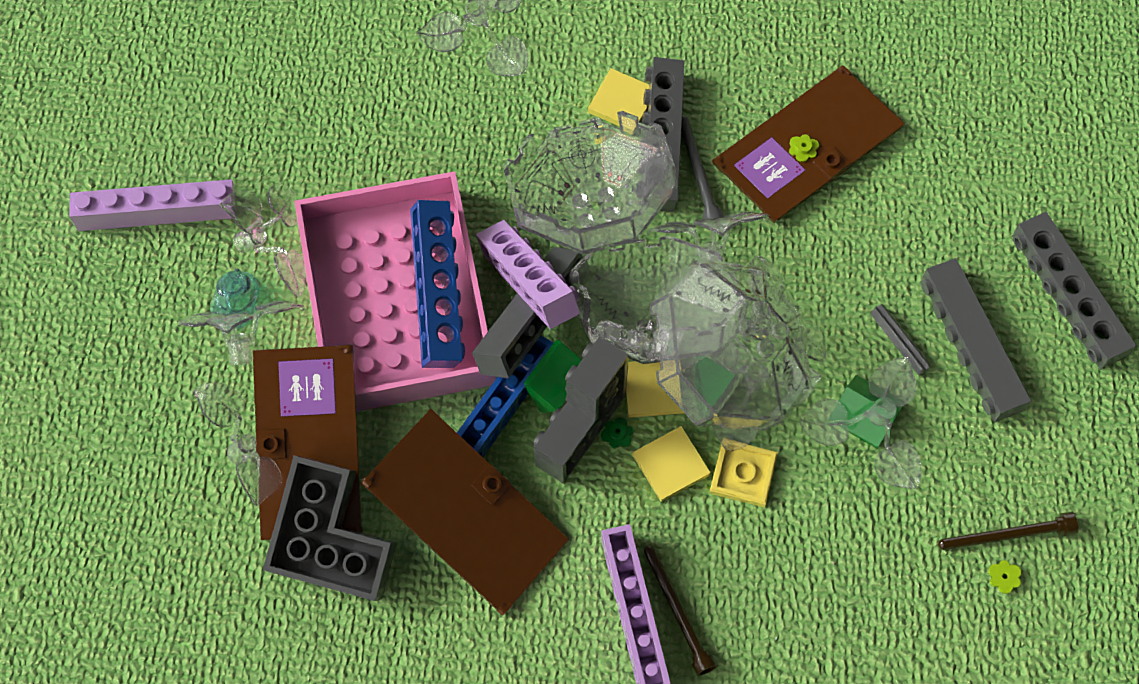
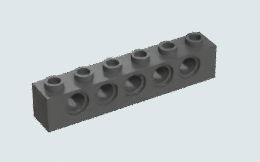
M653 57L651 67L646 66L644 80L649 82V89L644 91L643 105H648L647 112H644L642 117V128H646V135H642V144L640 146L642 148L640 150L645 151L644 159L641 158L639 174L643 175V182L646 185L648 182V188L644 184L643 190L639 187L638 198L642 199L641 209L673 212L678 201L685 60ZM658 109H664L666 112H661ZM660 131L663 132L665 135H659L656 132ZM660 153H662L664 159H659L654 155H659ZM653 178H659L663 183H658Z
M1045 211L1018 224L1012 235L1016 248L1020 251L1022 250L1027 258L1030 269L1037 273L1041 279L1045 292L1053 297L1061 316L1066 317L1072 326L1074 336L1081 340L1087 349L1089 359L1096 363L1101 370L1128 357L1136 347V344L1048 213ZM1037 244L1043 245L1046 249L1039 248ZM1051 266L1058 267L1060 271H1055ZM1066 288L1072 289L1075 294L1068 292ZM1081 310L1088 312L1090 317L1082 314ZM1096 333L1102 334L1105 339L1099 338Z

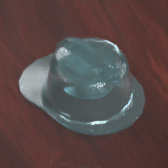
M235 268L234 271L222 275L217 281L210 307V316L212 322L218 328L224 331H235L244 327L249 322L260 289L258 280L252 274L241 272L240 269Z

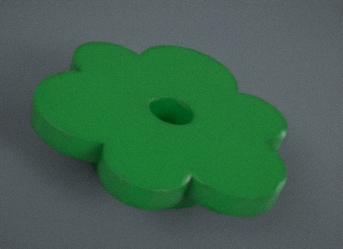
M617 418L614 422H606V429L601 433L602 440L609 442L610 447L614 449L618 448L619 445L621 447H628L631 444L630 436L633 434V428L627 426V421L624 418Z

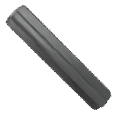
M883 304L875 307L871 312V316L918 375L928 371L931 366L888 309Z

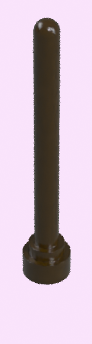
M1073 511L1060 513L1059 517H1055L1053 521L944 538L939 540L938 547L941 550H949L1057 532L1064 536L1078 534V522Z
M652 545L645 546L644 554L694 655L692 657V667L696 675L702 676L718 667L713 654H709L708 650L704 651L655 548Z

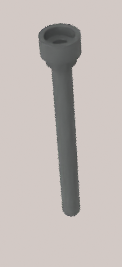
M682 116L681 132L705 206L702 218L706 228H717L722 226L726 219L723 210L715 205L689 119L686 116Z

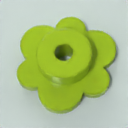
M806 134L801 137L795 136L790 139L791 147L789 153L792 156H796L799 162H806L808 158L813 159L816 157L819 143L815 139H810Z
M1002 560L999 564H992L988 569V573L992 577L990 579L991 586L998 587L999 591L1003 594L1010 593L1013 588H1018L1021 584L1019 579L1021 569L1017 565H1010L1008 561Z

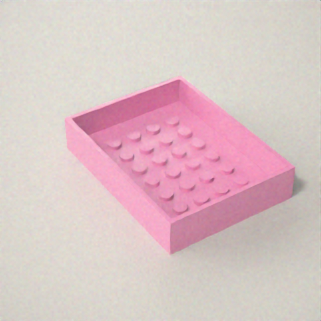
M455 171L294 201L318 347L354 345L356 412L488 387L493 384L496 377L480 374L472 354L488 330ZM417 200L450 201V210L454 212L452 235L456 238L457 242L454 260L459 268L456 285L461 293L458 310L459 316L463 319V329L460 335L461 343H464L465 346L464 359L455 368H422L410 214V209ZM430 227L433 234L439 235L435 228ZM432 253L433 258L436 261L441 262L440 257L437 254ZM434 279L435 285L439 288H443L442 283L439 280ZM436 306L438 313L445 315L444 309ZM438 332L440 340L447 342L446 336Z

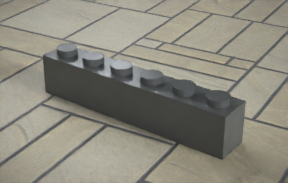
M553 247L543 259L544 262L549 261L555 273H560L565 279L567 286H573L574 289L588 272L581 250ZM518 293L472 352L479 372L482 375L510 378L547 327Z
M954 258L927 268L921 279L922 290L925 295L930 296L933 302L934 313L938 319L942 320L945 326L947 339L954 343L958 351L957 357L963 367L966 366L973 389L975 391L978 390L983 399L982 406L986 414L991 415L995 423L1025 411L1031 400L957 259Z

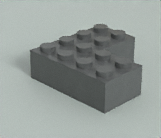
M600 336L594 344L590 342L586 346L581 356L583 359L579 365H573L565 377V390L567 391L565 400L567 403L562 409L557 408L549 420L551 425L546 432L540 431L533 442L535 446V466L562 484L567 480L606 422L626 397L629 354Z
M293 456L263 566L264 571L372 601L382 599L397 542L342 527L357 473L356 470L303 456Z

